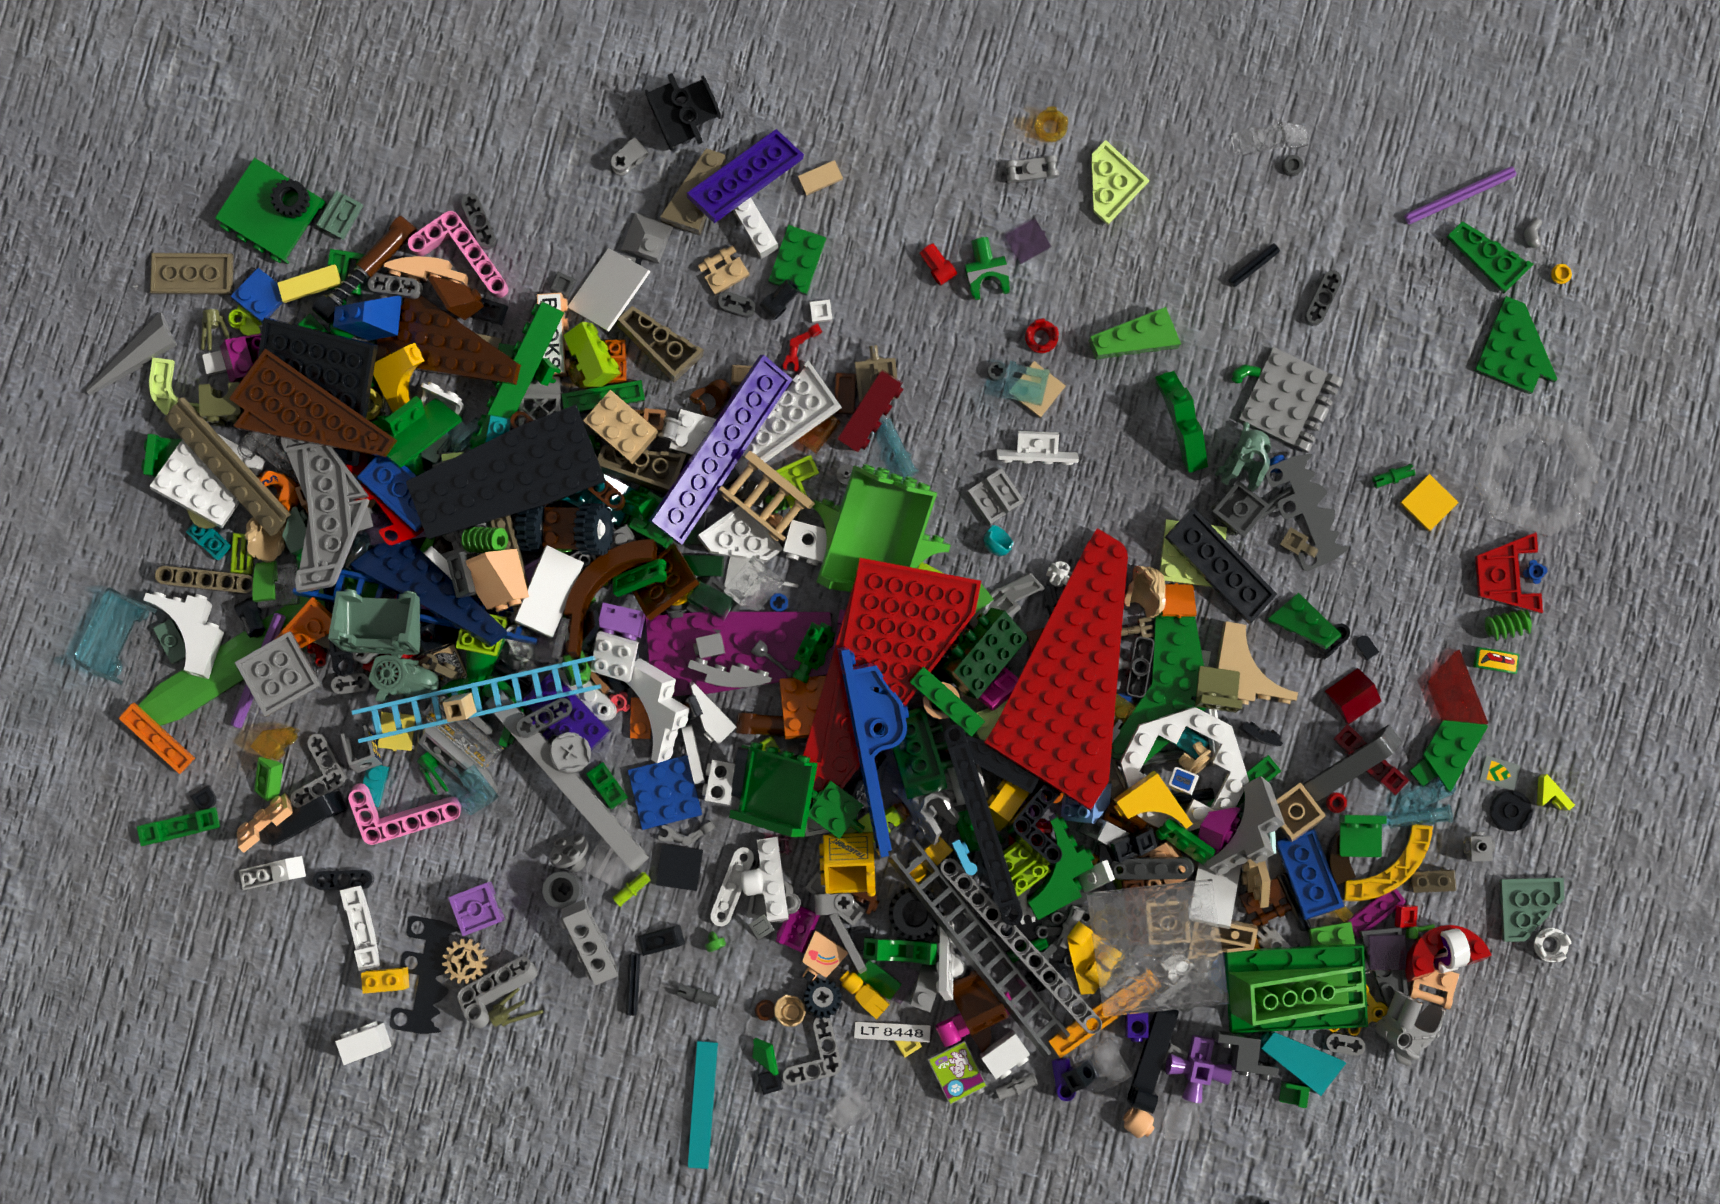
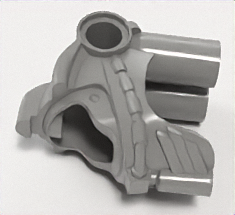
M1396 991L1387 1014L1382 1016V1019L1377 1022L1375 1030L1378 1035L1392 1045L1396 1061L1410 1066L1412 1064L1411 1060L1420 1059L1419 1054L1421 1050L1426 1048L1435 1038L1440 1037V1029L1446 1010L1435 1005H1429L1418 1017L1423 1004L1405 993Z

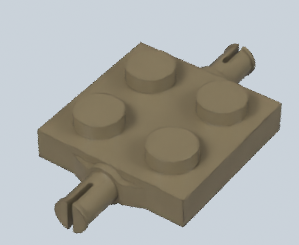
M874 345L875 354L873 353V346H869L871 358L866 361L855 362L859 403H861L882 369L897 378L895 358L885 359L879 357L878 345Z

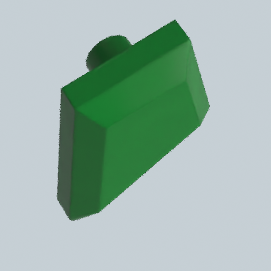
M758 1038L753 1039L752 1058L776 1076L779 1072L773 1044Z

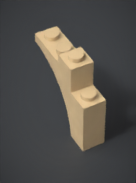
M1224 622L1216 668L1240 672L1238 700H1242L1243 705H1248L1249 702H1254L1256 695H1258V699L1270 701V697L1277 698L1278 702L1283 704L1297 701L1298 692L1290 691L1275 684L1257 667L1247 645L1246 625Z

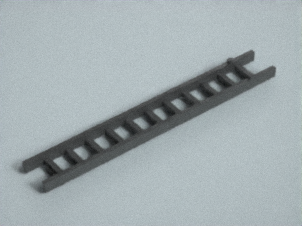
M915 838L910 840L908 844L917 857L908 864L906 869L895 855L890 857L888 861L1001 1004L1003 1003L1005 1009L1024 1031V1035L1031 1040L1043 1057L1049 1056L1051 1052L1040 1038L1052 1026L1062 1039L1069 1037L1070 1034ZM923 862L932 874L918 885L909 873ZM936 878L945 891L931 902L922 889ZM949 895L958 907L944 918L935 906ZM962 911L970 921V924L957 934L948 922ZM975 928L984 940L970 951L961 939ZM988 944L996 956L983 967L975 955ZM1001 960L1009 973L996 984L987 971ZM1014 977L1023 989L1009 1000L1001 988ZM1027 993L1035 1003V1006L1022 1017L1014 1004ZM1040 1010L1043 1013V1017L1049 1022L1035 1033L1027 1021Z

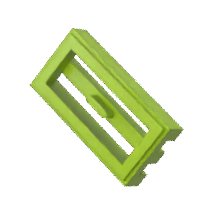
M233 533L230 573L252 575L253 557L249 553H247V568L245 570V534ZM238 538H241L240 568L236 570Z

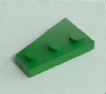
M1297 593L1268 618L1270 623L1277 624L1288 632L1298 634L1305 640L1324 649H1327L1341 637V633L1300 593Z

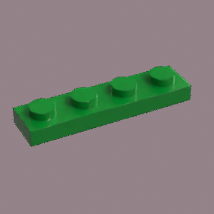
M642 380L563 393L561 394L563 407L565 409L576 404L579 412L591 411L610 390L626 404L645 401Z
M922 666L909 681L957 725L963 727L965 732L971 737L985 722L925 667Z

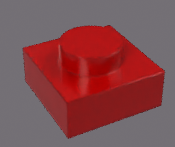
M1396 906L1395 926L1399 928L1417 927L1418 906Z

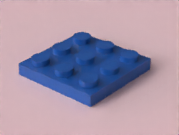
M688 755L628 770L642 830L703 815Z

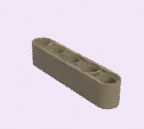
M161 566L155 572L156 580L167 586L252 595L253 577L245 574ZM170 571V579L165 581L164 574ZM190 573L191 580L185 583L184 576ZM210 575L211 583L205 585L204 578ZM230 577L232 583L229 587L226 588L224 586V581L226 578ZM247 580H251L252 586L246 590L244 584Z

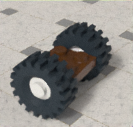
M583 503L579 508L550 507L549 504L525 512H519V516L516 517L517 526H515V530H517V534L515 536L518 539V546H521L520 550L524 551L523 553L542 554L545 546H550L554 549H576L583 555H604L608 553L607 550H610V544L613 543V514H610L611 509L603 503Z

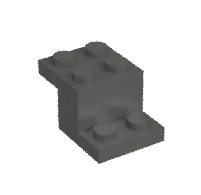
M1213 1030L1212 1038L1217 1041V1044L1221 1047L1231 1048L1230 1064L1239 1075L1251 1076V1073H1255V1075L1265 1079L1278 1076L1279 1068L1272 1063L1258 1061L1261 1039L1254 1035Z

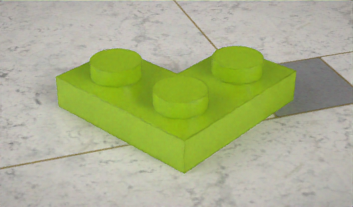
M811 455L776 470L806 496L807 494L801 482L819 474ZM789 494L788 497H785L790 508H792L796 498Z

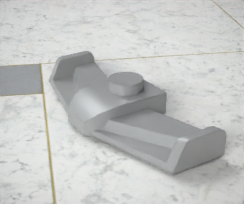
M1030 573L1007 585L996 588L990 593L994 600L977 612L968 622V625L973 630L979 623L976 619L977 616L981 613L985 616L990 608L1005 610L1011 617L1021 609L1017 601L1040 590H1044L1043 585Z

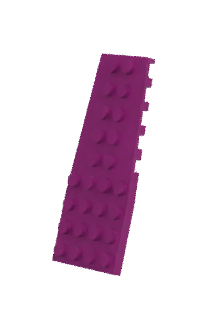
M830 612L683 613V617L680 618L658 615L651 621L646 617L649 664L676 679L672 696L692 695L689 685L691 681L705 694L741 689L706 683L707 674L688 668L690 660L695 661L696 657L700 658V655L696 656L693 644L697 643L696 638L717 634L714 630H719L726 654L704 658L703 660L708 661V666L715 668V665L718 664L727 667L726 672L730 673L732 665L737 666L738 663L750 666L749 671L756 673L757 669L768 672V677L772 678V680L767 684L778 683L780 679L788 678L786 673L767 657L760 658L750 653L752 648L759 640H762L768 647L767 653L788 670H798L801 662L795 660L794 657L812 622L818 625L823 622L831 626ZM833 646L828 648L825 654V663L818 670L812 668L809 674L810 677L827 675L833 655Z

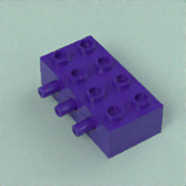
M551 672L540 683L543 697L557 694L553 673ZM560 678L563 692L572 691ZM535 688L523 699V702L537 699ZM576 694L562 697L571 702V714L551 725L542 735L548 740L554 734L558 737L566 732L577 733L588 741L592 751L611 730L602 720L594 715ZM560 698L527 706L535 712ZM559 704V708L553 712L554 718H557L556 713L559 711L566 713L568 706ZM541 713L538 716V720L541 719L544 723H548L550 716L547 713ZM533 717V718H531V719L533 720V724L535 725L536 723H535V719H534V717Z

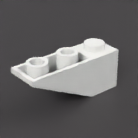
M302 856L239 870L243 890L306 876Z

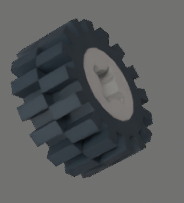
M819 979L808 985L803 1001L809 1014H813L812 1016L815 1018L817 1016L819 1019H823V1017L827 1019L836 1013L840 1007L842 997L839 987L835 986L836 983L829 982V979L825 981Z

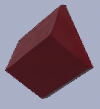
M1359 668L1324 691L1348 725L1382 702L1375 684Z

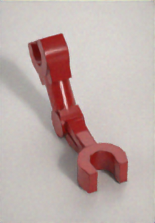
M818 323L810 327L807 332L790 340L789 355L786 356L783 363L784 370L787 371L788 364L794 363V372H798L799 360L797 351L799 345L803 344L807 339L822 333Z

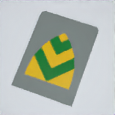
M1486 755L1480 781L1513 791L1515 790L1521 766Z

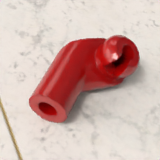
M313 642L308 644V653L315 652L316 665L319 667L326 664V652L323 647Z

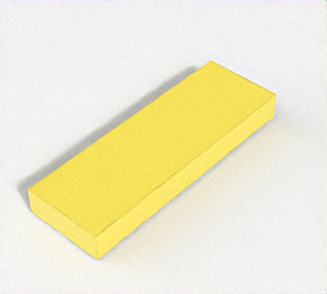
M335 264L277 283L282 302L284 303L342 285Z

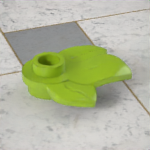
M238 305L237 309L230 312L228 323L231 327L240 329L246 336L261 334L259 326L262 323L240 305ZM238 317H242L240 322H236Z

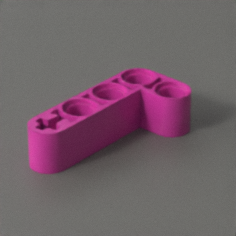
M1003 992L1007 996V998L1011 1000L1009 992ZM961 1013L935 1025L944 1047L953 1045L960 1041L962 1037L970 1034Z

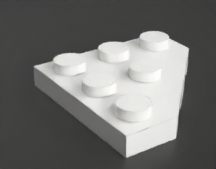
M740 506L698 535V539L708 552L712 554L768 562L783 550L779 542L768 534L770 531Z

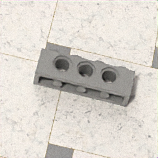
M585 899L562 908L561 925L564 930L568 929L570 933L568 935L569 941L572 946L576 945L578 949L576 954L580 963L584 962L586 966L584 970L589 980L592 979L596 986L617 977V965ZM578 925H584L582 928H576ZM586 942H592V943L589 944V945H585V944H584V943H586ZM596 958L600 959L599 961H596V962H595V961H592L593 959H596Z

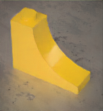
M415 343L403 347L375 362L373 375L393 413L410 401V378L416 367L424 362L421 351Z
M1155 771L1113 799L1116 803L1114 806L1115 810L1120 816L1124 815L1128 819L1144 812H1161L1177 819L1186 829L1193 825L1159 774Z

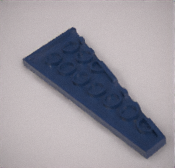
M394 532L387 539L394 541L398 538V535ZM409 539L394 545H388L383 540L350 564L353 571L357 570L366 575V578L369 580L377 581L387 590L391 589L398 594H403L404 591L416 593L420 598V608L427 609L435 613L436 617L444 618L451 622L454 627L458 629L460 627L471 633L472 637L490 647L507 635V630L470 596L456 598L452 579Z

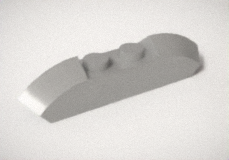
M429 727L418 730V744L479 797H489L498 793L497 785L489 771L458 747L440 729Z

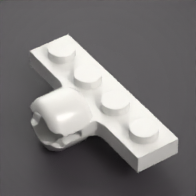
M778 837L757 840L760 867L741 873L742 890L746 896L764 895L769 922L789 920Z
M948 922L950 926L954 929L953 922ZM938 924L937 932L940 937V943H937L939 962H937L936 967L939 981L936 982V989L938 994L945 1001L953 1000V977L955 979L962 978L966 972V964L960 955L954 952V943Z

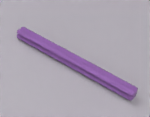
M1510 166L1407 213L1404 216L1407 224L1419 221L1514 178L1516 171L1514 167Z
M274 614L261 647L270 643L279 635L286 619L283 614ZM247 684L231 720V725L236 728H242L254 699Z

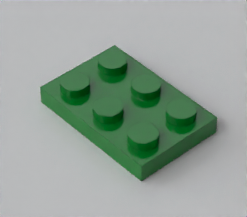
M788 225L769 278V283L780 286L786 279H789L798 286L799 293L807 295L826 242V237Z

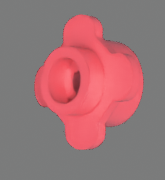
M626 692L609 695L608 698L615 704L617 713L619 711H629L630 705L627 702L628 694Z

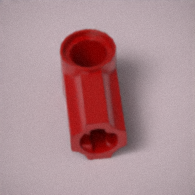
M934 243L926 246L919 253L930 268L933 278L940 286L957 275L951 262L945 260Z

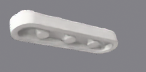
M563 657L557 659L555 664L562 663ZM558 668L559 677L571 690H577L576 685L570 687L564 670ZM590 679V681L583 685V688L596 684ZM600 689L576 694L598 719L610 721L616 716L617 708L615 704ZM606 706L607 712L603 714L602 708Z
M742 847L737 849L732 857L711 911V921L717 926L727 925L732 918L742 892L741 873L750 870L754 861V854L749 848ZM746 854L748 856L747 861H741L740 855ZM719 912L725 913L724 919L718 918Z

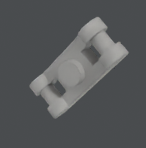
M1057 156L1006 161L1005 167L1008 169L1007 182L1017 183L1059 177V171L1056 169ZM1048 165V171H1043L1042 166ZM1021 168L1022 174H1016V169Z

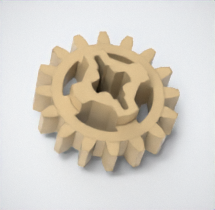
M465 938L460 940V944L457 941L453 942L454 948L450 946L446 948L449 954L443 955L447 961L442 963V966L448 967L445 974H452L450 980L458 978L457 983L460 984L464 979L465 983L469 984L470 978L476 981L478 980L477 974L480 976L484 975L481 969L488 967V965L484 964L488 957L483 956L486 949H479L481 943L478 942L473 945V939H469L468 943H466ZM465 947L460 955L454 954L459 948ZM473 951L477 954L478 959H475ZM467 956V961H470V963L463 966L464 962L461 959ZM452 963H455L456 967L458 968L457 971L454 969ZM476 968L472 974L466 975L468 969Z

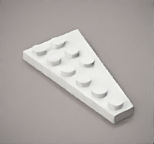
M809 360L805 363L801 373L795 376L791 386L783 393L735 465L739 475L748 465L747 462L749 460L745 456L749 451H752L764 462H767L842 408Z

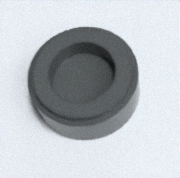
M1297 155L1286 157L1282 164L1283 172L1288 176H1297L1303 169L1302 159Z

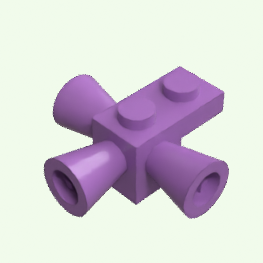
M1192 1035L1187 1060L1173 1054H1169L1167 1057L1166 1074H1184L1189 1080L1182 1095V1098L1187 1101L1202 1103L1203 1084L1210 1085L1211 1079L1225 1085L1230 1083L1232 1076L1231 1064L1214 1065L1210 1061L1215 1041L1213 1038Z

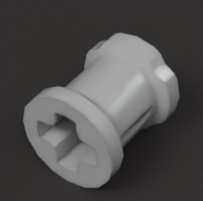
M664 416V426L658 436L662 439L676 442L675 435L678 426L681 425V421Z

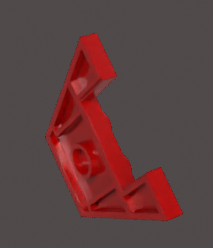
M1537 532L1475 556L1478 597L1540 614L1543 613L1541 593L1521 594L1518 554L1538 553Z

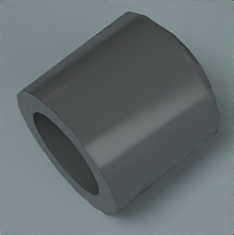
M563 870L552 873L543 884L542 893L544 900L550 906L557 909H562L578 902L583 895L582 880L571 871ZM563 883H566L568 887L570 886L567 895H564V892L559 890L560 887H563Z

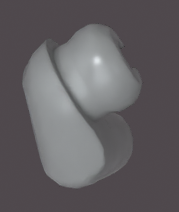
M1536 217L1533 218L1524 230L1526 243L1531 248H1537L1541 244L1537 230L1542 225V221Z

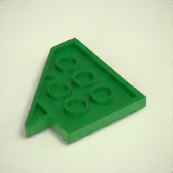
M1505 296L1474 371L1532 394L1539 376L1551 382H1555L1557 376L1525 303Z

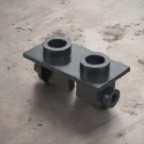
M1058 960L1051 963L1065 980L1069 977L1064 961L1059 962ZM1047 971L1048 973L1043 975V979L1046 983H1051L1054 981L1055 975L1052 971ZM1028 972L1025 978L1031 983L1030 985L1036 992L1045 990L1046 987L1032 972Z

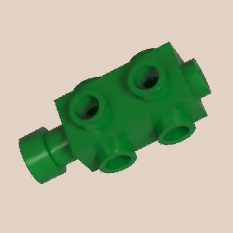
M823 622L820 625L811 623L794 657L801 664L798 670L795 669L792 677L807 684L812 668L818 670L825 663V654L828 648L834 645L835 633L831 632V626Z

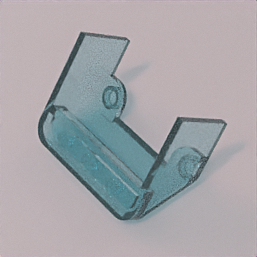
M110 587L107 588L75 652L74 661L90 673L122 685L123 681L116 677L123 668L118 657L135 622L145 620L148 617L149 611L156 613L157 609Z

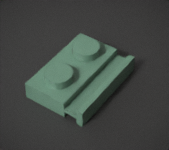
M336 190L317 226L344 240L363 205Z

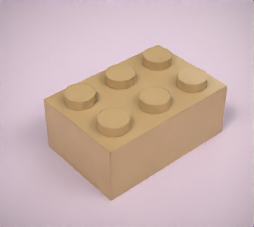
M611 390L583 420L590 429L631 464L636 461L659 434L657 429Z

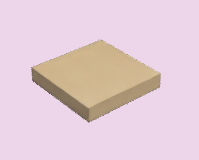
M1034 361L1010 390L1009 394L1041 418L1066 386Z

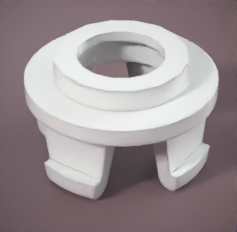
M1545 928L1536 935L1534 950L1544 961L1561 962L1567 958L1566 954L1571 940L1567 934H1564L1559 929ZM1547 937H1552L1557 942V948L1553 952L1545 951L1542 946L1544 939Z

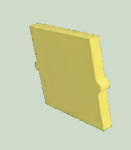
M382 712L380 722L382 732L396 731L393 713ZM399 712L403 729L415 726L414 715L401 714ZM414 731L378 739V748L392 749L393 751H412Z

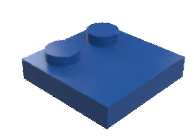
M257 268L231 295L232 300L262 324L264 318H269L283 303L277 282L260 268Z

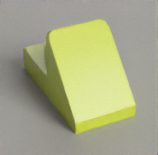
M1541 774L1538 777L1537 806L1545 805L1552 798L1551 802L1557 809H1562L1563 811L1571 810L1575 804L1548 774Z

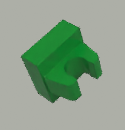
M543 357L534 376L540 384L548 386L549 383L556 382L553 375L555 372L560 373L561 370L558 366L551 363L549 359Z

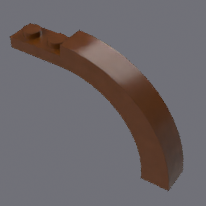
M654 539L632 541L612 548L607 554L595 559L580 574L569 593L564 612L569 621L568 633H570L569 640L566 641V652L569 653L572 660L581 659L586 613L596 593L603 585L620 573L656 560L657 546Z

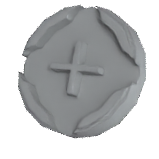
M566 732L556 737L549 749V758L552 765L558 771L565 774H575L587 766L591 758V748L588 741L579 736V734Z

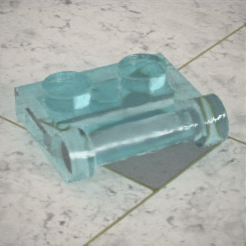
M1010 360L1002 397L1041 406L1050 370L1027 367ZM1018 372L1039 377L1041 382L1036 383L1015 378L1013 373Z

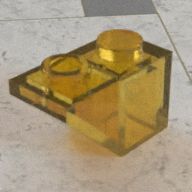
M296 727L263 730L250 747L263 758L279 761L285 754L284 749L297 740V733L300 730Z

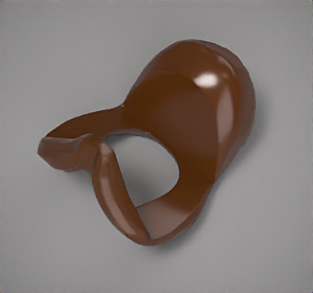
M716 379L706 387L694 391L689 399L694 404L700 405V410L704 416L713 418L731 397V386L723 379ZM704 393L711 394L716 401L715 407L706 411L704 402L698 399Z

